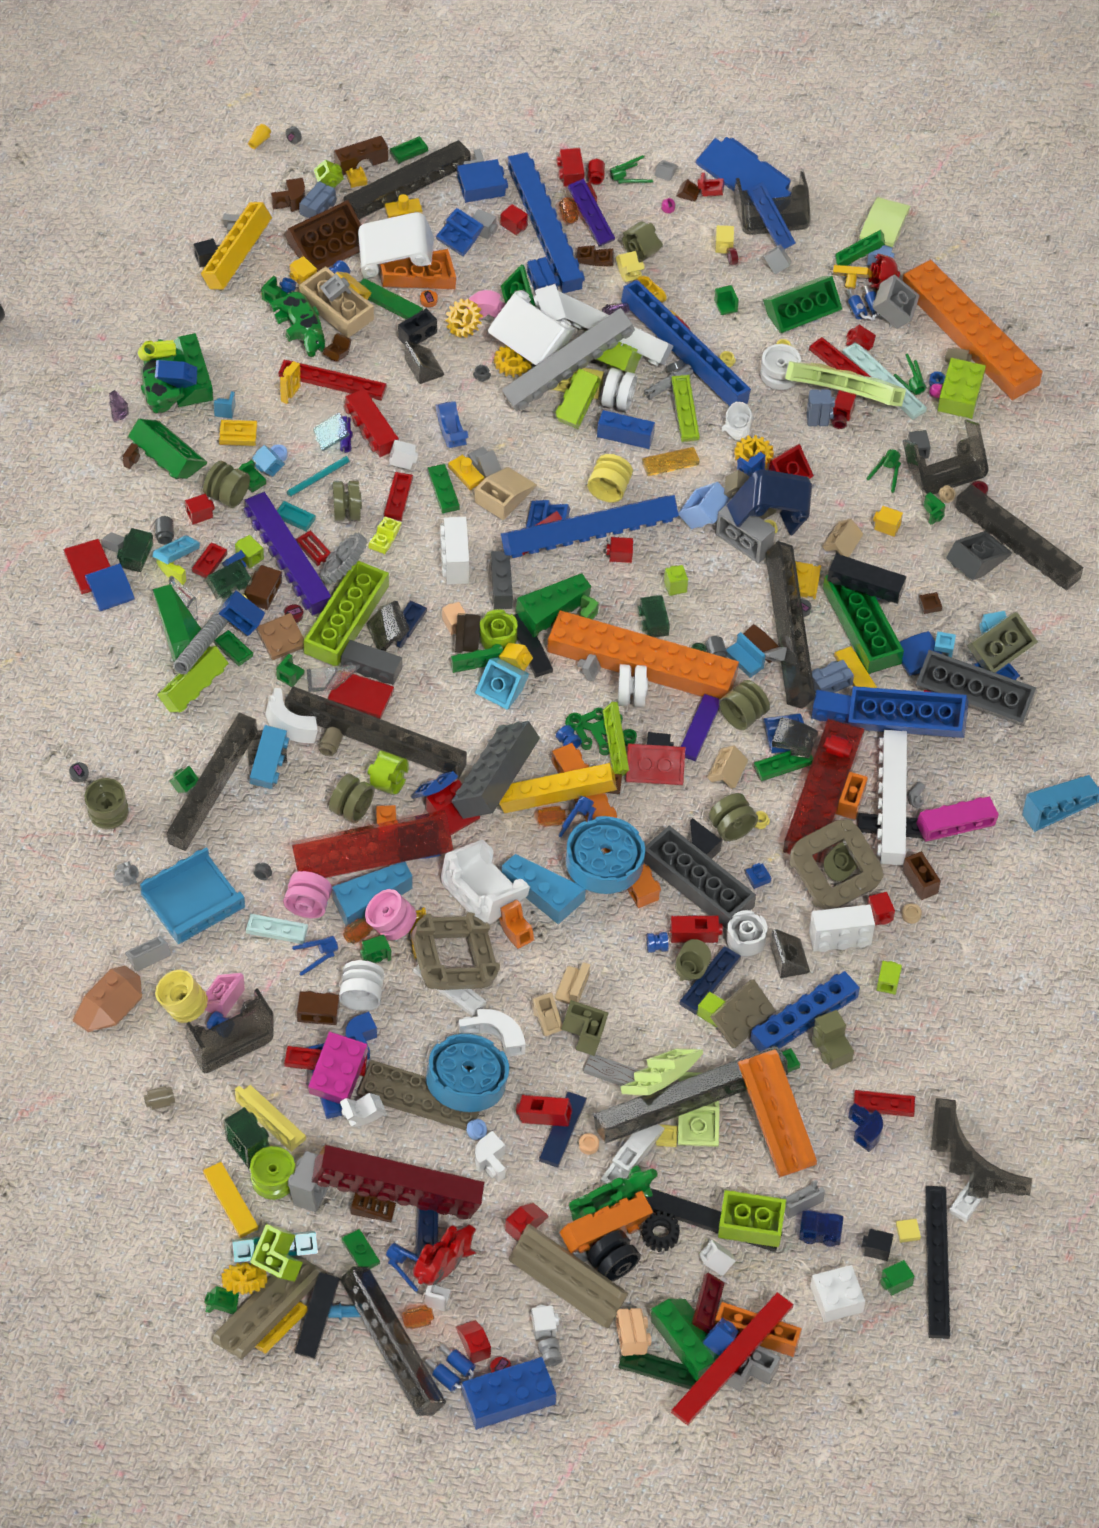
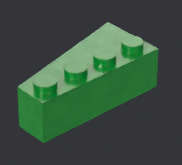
M583 573L518 597L515 612L534 638L542 630H547L551 627V624L556 621L560 610L573 612L580 607L581 597L583 595L590 597L591 585Z

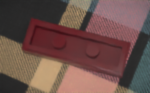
M709 1272L703 1277L692 1321L694 1326L707 1334L715 1325L725 1282Z

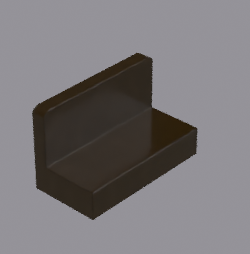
M458 613L455 652H474L479 649L481 615Z

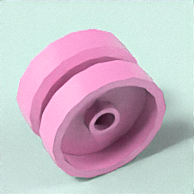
M306 871L296 872L290 878L288 890L283 900L284 906L290 912L300 917L319 918L326 911L332 886L321 875Z
M388 889L381 891L371 899L366 908L365 918L367 923L378 933L384 934L387 940L393 941L402 938L412 929L416 921V910L396 890Z

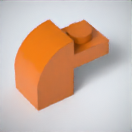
M516 899L501 907L502 917L499 918V921L511 943L519 949L534 941L532 926L523 917L521 903Z

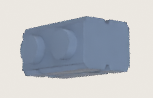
M319 181L300 202V214L306 218H311L327 210L330 206L333 207L337 201L335 188L326 186V184Z
M829 389L809 391L806 413L807 425L809 427L817 425L828 426L830 419H833L835 397H831Z
M844 660L833 661L827 667L814 669L809 677V685L815 691V694L817 690L835 693L851 686L854 675Z

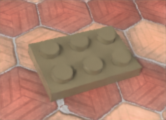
M751 979L710 1017L730 1046L736 1048L751 1035V1031L755 1026L764 1023L776 1010L757 982Z

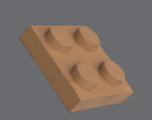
M291 613L257 627V632L272 661L304 648V638Z

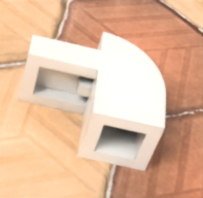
M368 1093L357 1101L345 1098L340 1102L343 1108L342 1114L349 1121L351 1127H359L371 1123L386 1114L380 1096Z
M493 1131L477 1143L475 1165L479 1173L485 1169L491 1178L494 1177L500 1182L505 1178V1167L498 1159L505 1155V1144Z

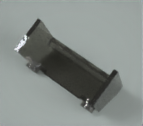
M800 171L799 185L792 188V196L772 198L789 231L807 229L811 221L809 189L804 171ZM736 178L734 199L742 231L748 235L769 233L747 190L742 191L740 179Z
M964 420L968 438L962 439L957 444L958 456L926 466L925 459L919 454L918 445L911 441L903 440L908 468L924 493L928 494L931 492L936 494L945 485L954 488L982 479L988 474L989 467L980 424Z
M258 988L254 990V1000H247L242 1004L240 1014L208 1030L203 1026L193 1027L190 1022L186 1023L187 1039L203 1073H210L268 1044L273 1039V1012Z

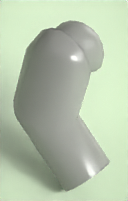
M918 782L908 794L911 805L916 808L924 804V799H921L920 794L925 789V785L921 782Z

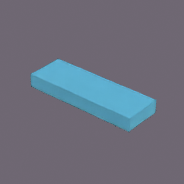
M185 535L154 550L153 557L169 564L199 549L200 542Z

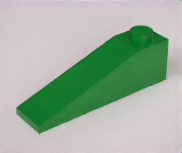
M168 584L152 590L173 662H175L199 633L201 627L172 585Z

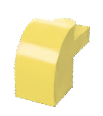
M636 251L620 254L616 257L618 269L624 282L637 280L638 277L642 276L641 271L645 268L643 262L639 263Z

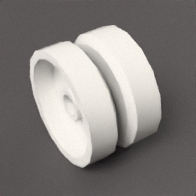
M774 344L763 352L760 375L765 385L776 390H786L797 383V381L785 379L789 361L801 363L800 354L795 348L786 344Z
M611 368L603 389L602 406L612 408L616 404L617 410L627 412L634 397L637 374L626 372L623 376L622 370Z
M620 664L618 706H628L630 704V695H633L634 706L645 707V697L648 690L646 665H637L634 677H631V666Z

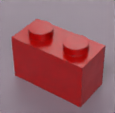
M560 149V155L556 160L557 167H560L559 180H563V186L565 187L584 179L585 173L581 149Z

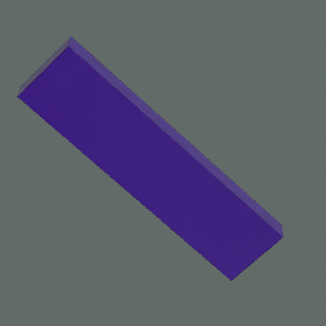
M582 179L568 185V189L598 246L600 247L614 241L615 236L585 180Z
M704 694L681 747H686L685 758L693 761L697 760L720 709L719 698Z

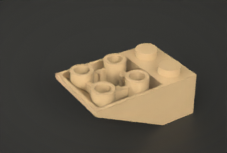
M506 467L486 477L475 488V503L505 520L537 487V484L513 469Z

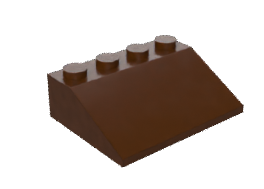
M346 200L288 228L284 236L299 258L304 256L317 268L318 272L325 266L327 268L333 266L338 260L344 261L360 253L358 232L362 224L350 202Z

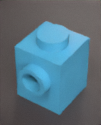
M266 445L258 449L252 457L256 462V468L272 477L285 465L280 457Z

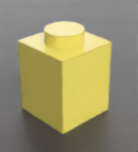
M717 225L715 253H727V248H731L734 245V226Z

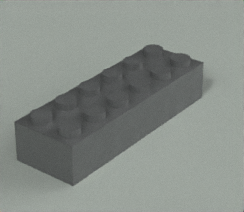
M929 650L916 683V687L923 691L967 695L968 707L1022 726L1025 725L1037 693V688L932 650Z
M529 721L501 725L496 729V733L489 740L487 747L480 754V758L473 765L471 772L464 779V783L457 790L452 800V803L463 819L491 814L495 811L540 739Z
M670 825L645 846L644 863L709 916H718L719 923H722L725 929H728V923L734 914L744 910L751 911L755 907L756 894Z

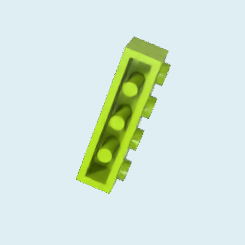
M209 646L187 674L179 673L157 696L169 712H183L188 707L187 704L199 697V692L203 688L210 686L212 680L222 674L225 670L224 668L229 663L217 646Z

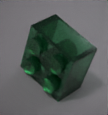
M244 1107L224 1119L225 1135L231 1147L245 1165L250 1168L251 1159L255 1153L262 1148L270 1147L268 1142L269 1134L264 1127L258 1125L256 1116L252 1112L249 1113Z

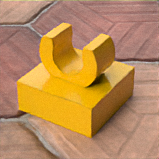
M361 166L358 169L350 168L349 171H346V177L351 188L368 185L367 177Z

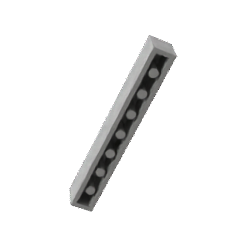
M620 308L507 385L502 391L516 412L523 410L534 399L541 398L546 391L557 387L559 382L570 378L575 371L585 368L588 362L601 357L604 351L614 348L620 340L630 337L635 328Z

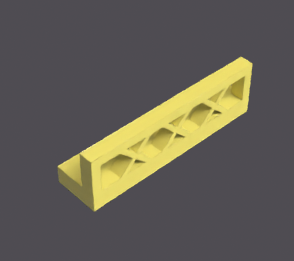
M251 1085L246 1089H243L241 1086L235 1088L236 1102L289 1151L292 1152L306 1140V1135Z

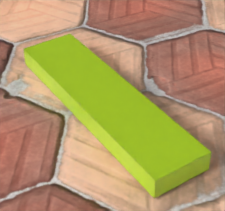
M672 376L671 382L681 442L698 441L700 436L690 376Z
M612 701L603 709L612 769L615 774H622L623 776L629 771L618 702Z

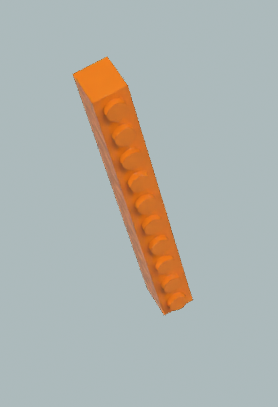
M573 743L552 751L551 762L558 774L589 767L587 763H584L580 750L576 749ZM605 793L586 796V798L594 802L592 807L596 808L592 820L599 816L617 818V813L613 806L610 807ZM589 813L584 816L586 821H588ZM603 848L605 853H609L611 851L608 848ZM644 864L641 876L627 891L637 908H641L659 900L661 887L659 882L653 879L650 867Z

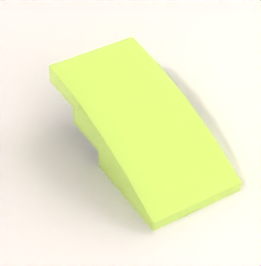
M877 197L859 238L864 239L881 229L884 233L885 245L893 247L900 236L901 229L910 210V205Z
M675 1048L647 1059L648 1067L634 1072L635 1081L620 1086L622 1094L651 1095L665 1088L694 1065L703 1054V1049Z
M685 1072L678 1078V1145L719 1147V1073Z

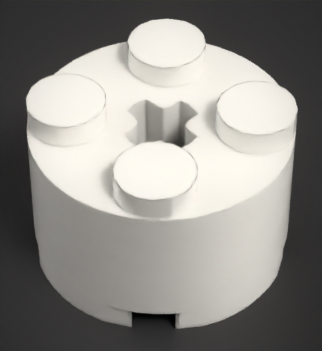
M744 910L737 912L728 923L726 941L729 948L741 956H753L761 953L766 943L767 923L761 915L758 916L753 911Z

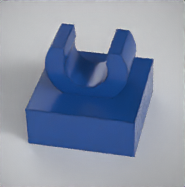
M240 550L222 562V565L225 569L231 566V571L236 574L239 572L236 568L237 564L242 569L246 567V563L241 560L245 555Z
M757 863L745 870V875L753 889L771 883L772 878L763 863Z

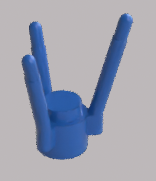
M584 796L579 797L576 806L563 823L559 837L563 836L577 813L583 816L589 813L588 821L592 820L596 808L592 807L594 804L592 800Z
M334 936L305 942L292 947L293 950L318 946L320 952L326 954L299 973L300 976L309 972L328 958L334 957V952L338 951V945Z
M393 1243L386 1252V1257L390 1259L388 1264L393 1266L408 1285L417 1292L418 1288L397 1263L402 1264L407 1257L417 1261L418 1257L397 1243Z

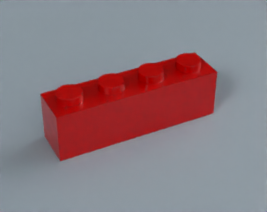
M365 388L345 396L346 404L344 409L348 415L352 416L354 425L360 428L363 438L369 441L371 450L376 452L379 458L389 454L394 440L399 441V438Z

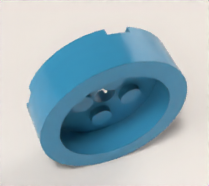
M599 816L594 820L581 822L569 835L566 849V868L571 878L586 890L600 894L618 893L631 887L641 876L645 858V844L639 836L638 830L628 822L615 817ZM608 848L611 851L603 854L601 849Z
M473 1034L452 1035L440 1044L437 1043L432 1049L427 1066L426 1083L434 1098L451 1109L462 1112L483 1111L494 1106L503 1097L509 1075V1062L505 1053L494 1046V1042L484 1037ZM464 1066H471L473 1069L468 1072Z

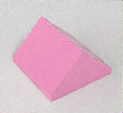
M242 973L218 975L206 991L208 1003L205 1010L211 1014L219 1011L226 1017L245 990L244 975Z

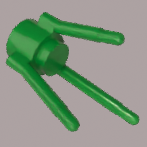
M641 155L610 168L613 182L618 181V184L653 183L652 179H624L627 176L626 170L637 166V161L645 156Z
M905 354L914 377L909 380L908 385L897 374L893 376L906 389L913 392L914 395H919L926 390V385L917 360H914V368L909 354Z
M894 449L888 450L885 457H882L866 480H870L882 465L887 468L895 467L891 492L894 493L901 465L899 462L900 453Z

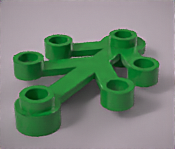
M595 708L594 711L584 715L571 713L567 716L565 724L570 725L582 740V749L590 750L592 748V739L587 737L585 729L592 733L599 745V753L606 756L610 753L608 743H606L602 736H607L602 708ZM620 714L621 724H622L623 716ZM592 719L598 720L595 723H589L588 721ZM633 729L624 730L625 745L635 744L637 733Z

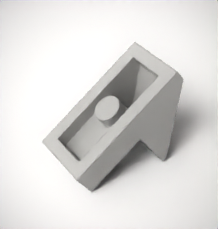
M483 446L468 454L472 464L485 478L502 470L493 450L488 452Z

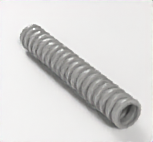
M224 603L221 604L174 662V669L178 673L187 674L229 622L219 614Z

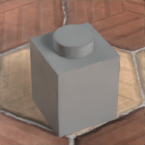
M478 209L472 218L484 225L479 236L489 239L497 231V216Z

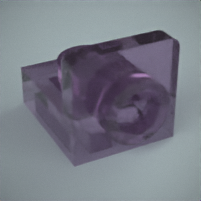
M115 390L110 392L109 405L112 409V420L116 423L129 415L128 403Z

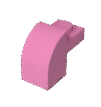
M490 290L479 291L469 297V300L477 303V307L481 308L479 314L483 315L482 318L488 314L496 318L506 305L499 300L501 294Z

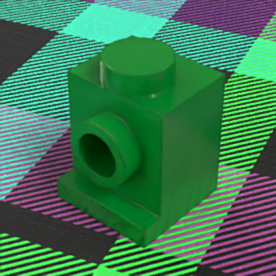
M190 766L177 770L173 774L174 777L169 780L178 793H186L200 782Z
M384 934L362 941L360 955L363 961L379 963L383 959L391 961V948Z

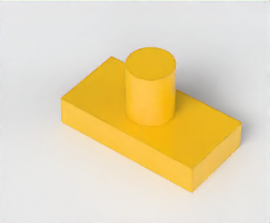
M405 194L400 195L397 202L385 203L387 218L415 212L422 213L419 198L409 199Z
M834 265L833 273L837 276H846L845 288L847 289L856 288L857 277L871 278L872 273L868 267Z
M463 454L448 463V468L469 490L477 487L485 479L472 465V460Z

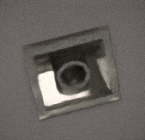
M410 341L405 342V361L419 384L444 375L442 368L429 348Z
M774 929L772 931L771 948L780 978L809 973L810 969L801 939Z

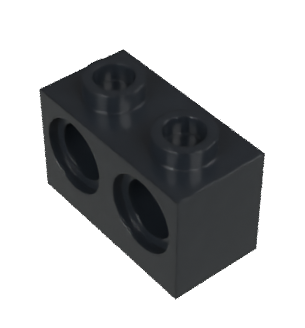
M427 308L398 324V339L408 349L437 333V318Z

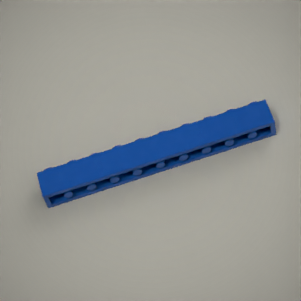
M528 152L508 156L509 173L546 258L554 266V276L559 278L561 292L568 293L582 289L583 281H585L584 273L579 270V262L573 256L572 246L568 245L567 235L562 231L561 221L557 220L556 210L551 206L550 196L546 195L545 185L540 181L539 171L535 170L533 158L530 159Z
M638 280L623 287L621 302L659 339L673 345L672 351L685 364H689L691 366L690 369H693L729 406L735 402L748 404L751 388Z
M667 495L500 534L504 554L517 558L523 556V552L534 554L540 552L539 549L541 548L546 550L556 549L558 544H562V546L573 545L575 540H579V543L590 541L592 536H596V539L607 537L606 533L610 532L613 535L624 533L623 529L629 528V531L638 530L640 525L644 524L646 527L655 526L657 521H662V523L672 522L673 518L679 517L675 495Z

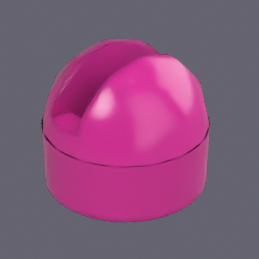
M671 198L664 199L661 205L662 211L665 213L674 212L675 201Z
M943 384L931 385L929 389L930 395L934 398H940Z

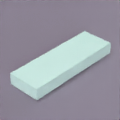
M250 914L246 934L303 944L308 931V924Z

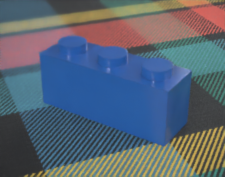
M602 410L598 422L597 437L650 449L654 437L655 422Z

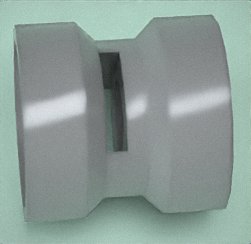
M556 1338L544 1339L538 1343L540 1353H542L546 1367L558 1365L563 1361L562 1354L558 1350L560 1347L559 1341Z

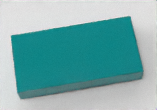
M283 501L277 509L284 522L306 532L316 519V515L286 501Z

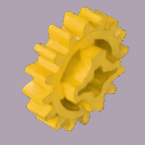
M460 299V303L455 301L454 307L449 306L451 311L446 312V315L449 316V318L445 319V322L449 323L446 327L451 330L450 333L460 338L462 336L467 338L468 334L474 335L473 330L478 331L477 325L482 324L479 321V318L483 317V315L479 314L481 308L477 307L478 304L469 299Z
M506 344L505 348L500 346L499 351L495 352V368L499 369L500 374L505 372L506 377L509 374H512L513 378H515V374L521 377L522 372L526 373L528 369L532 368V362Z
M748 435L746 440L741 438V441L736 443L734 450L735 460L741 457L748 462L752 456L762 452L766 455L765 468H767V464H770V460H772L774 455L773 445H769V440L764 442V437L757 439V435H754V438Z
M238 1262L236 1266L229 1265V1269H224V1273H222L223 1288H226V1291L233 1290V1294L238 1292L241 1295L252 1294L254 1290L259 1292L260 1288H265L267 1283L266 1271L256 1267L254 1264L249 1265L248 1262L241 1264Z

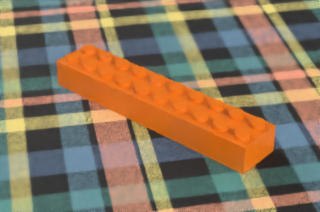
M931 259L903 274L902 281L920 295L917 305L961 349L969 350V354H972V360L975 363L986 365L985 373L1012 401L1040 385L1043 371Z
M561 610L548 638L547 652L577 661L580 659L586 660L589 654L596 655L601 668L619 673L620 664L630 665L632 677H634L637 665H646V678H648L649 682L701 697L706 694L721 699L728 692L732 691L738 675L739 661Z

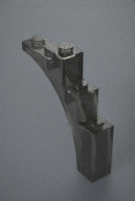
M936 1098L931 1150L951 1152L949 1173L969 1175L968 1196L988 1198L989 1191L998 1194L1009 1193L1017 1196H1030L1032 1178L1007 1172L984 1159L966 1140L960 1128L956 1114V1100Z

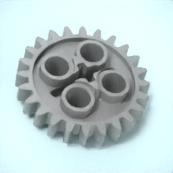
M358 532L354 533V535L351 534L349 538L346 537L344 542L341 541L339 546L335 547V550L325 559L326 562L322 564L323 567L319 573L320 579L326 584H332L337 579L340 580L342 575H346L347 571L351 570L352 566L361 558L360 555L364 553V549L367 547V539Z

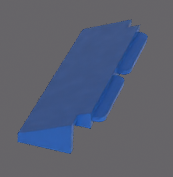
M726 136L722 142L714 138L696 159V165L716 179L724 178L725 186L754 207L755 205L747 190L761 182L767 188L779 213L790 205L791 192L788 191L791 182L790 178L766 161L761 162L758 160V155L734 138Z

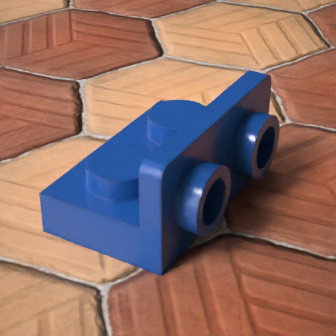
M759 452L756 456H752L748 462L740 457L737 460V470L739 469L749 477L758 470H765L766 455Z

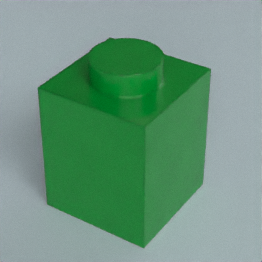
M902 1260L883 1269L880 1282L884 1290H888L892 1296L913 1286L915 1276L906 1261Z

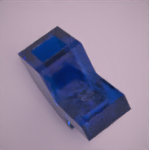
M854 1103L850 1107L848 1116L850 1120L859 1126L855 1130L854 1141L870 1152L881 1139L883 1119L877 1110L870 1115L866 1108Z

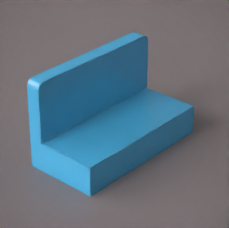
M741 632L737 634V642L726 649L727 657L739 661V668L751 678L764 669L765 654Z

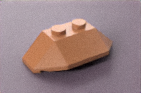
M127 966L110 969L84 996L73 1018V1022L87 1032L116 1026L142 999L140 975Z

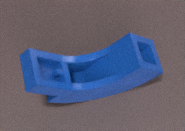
M456 401L435 404L440 429L447 447L453 448L467 445L468 431L463 430Z

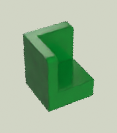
M274 275L261 288L262 300L269 304L273 300L283 298L288 294V292L283 291L281 287L277 286V277Z
M728 285L716 288L714 301L720 314L726 315L738 312L739 300L733 286Z
M288 654L276 668L277 679L293 688L305 674V670L293 664V655Z

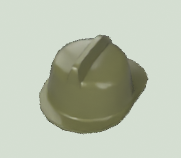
M843 842L837 844L824 859L823 865L827 876L837 882L844 881L857 869L855 861Z
M691 939L682 946L675 964V970L680 977V981L697 980L704 975L711 960V951L703 941Z

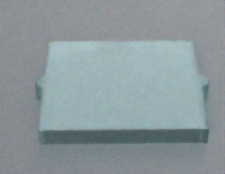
M340 412L313 428L317 437L316 441L319 442L322 451L349 436L346 427L347 423L343 420Z

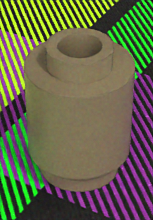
M956 347L948 348L945 362L950 363L951 358L971 362L972 354H969V350Z
M331 727L325 729L319 744V751L323 755L330 757L337 752L343 738V734L338 728Z
M164 1086L148 1090L147 1095L144 1096L146 1107H150L151 1110L171 1106V1103H175L172 1087L167 1088Z

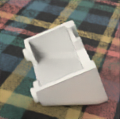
M415 212L365 223L359 228L361 271L365 279L376 276L379 273L378 264L410 257L416 266H426L432 263L434 236L426 217L422 213Z
M523 290L515 291L491 323L488 332L537 366L566 346L576 329L571 326L572 324L565 319L555 321L529 303L531 299L527 292Z
M482 839L445 854L441 882L447 891L468 912L475 913V917H478L484 923L488 922L490 925L502 916L501 907L516 899L520 902L527 897L530 886L522 879H517L512 883L492 863L493 849Z

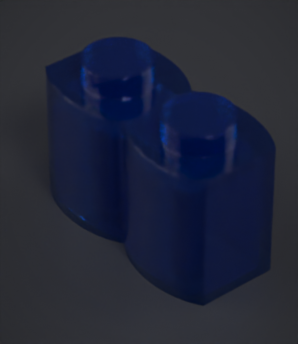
M802 1211L799 1240L806 1244L820 1242L828 1247L840 1245L844 1216L833 1213L823 1214L817 1211Z

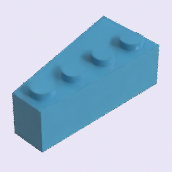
M1087 775L1028 793L1022 816L1032 830L1036 832L1099 803V787L1091 776Z
M517 854L513 855L502 865V873L512 883L517 879H522L530 886L529 893L525 898L557 924H560L585 901L586 889Z
M403 861L333 886V901L347 930L353 927L354 923L365 919L366 908L376 894L391 889L403 895L413 888L412 874L406 862Z

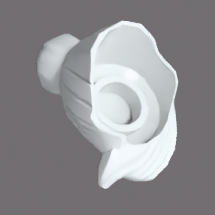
M744 402L732 403L727 410L726 424L723 425L722 432L727 431L736 441H741V438L747 439L753 422V414L749 406Z

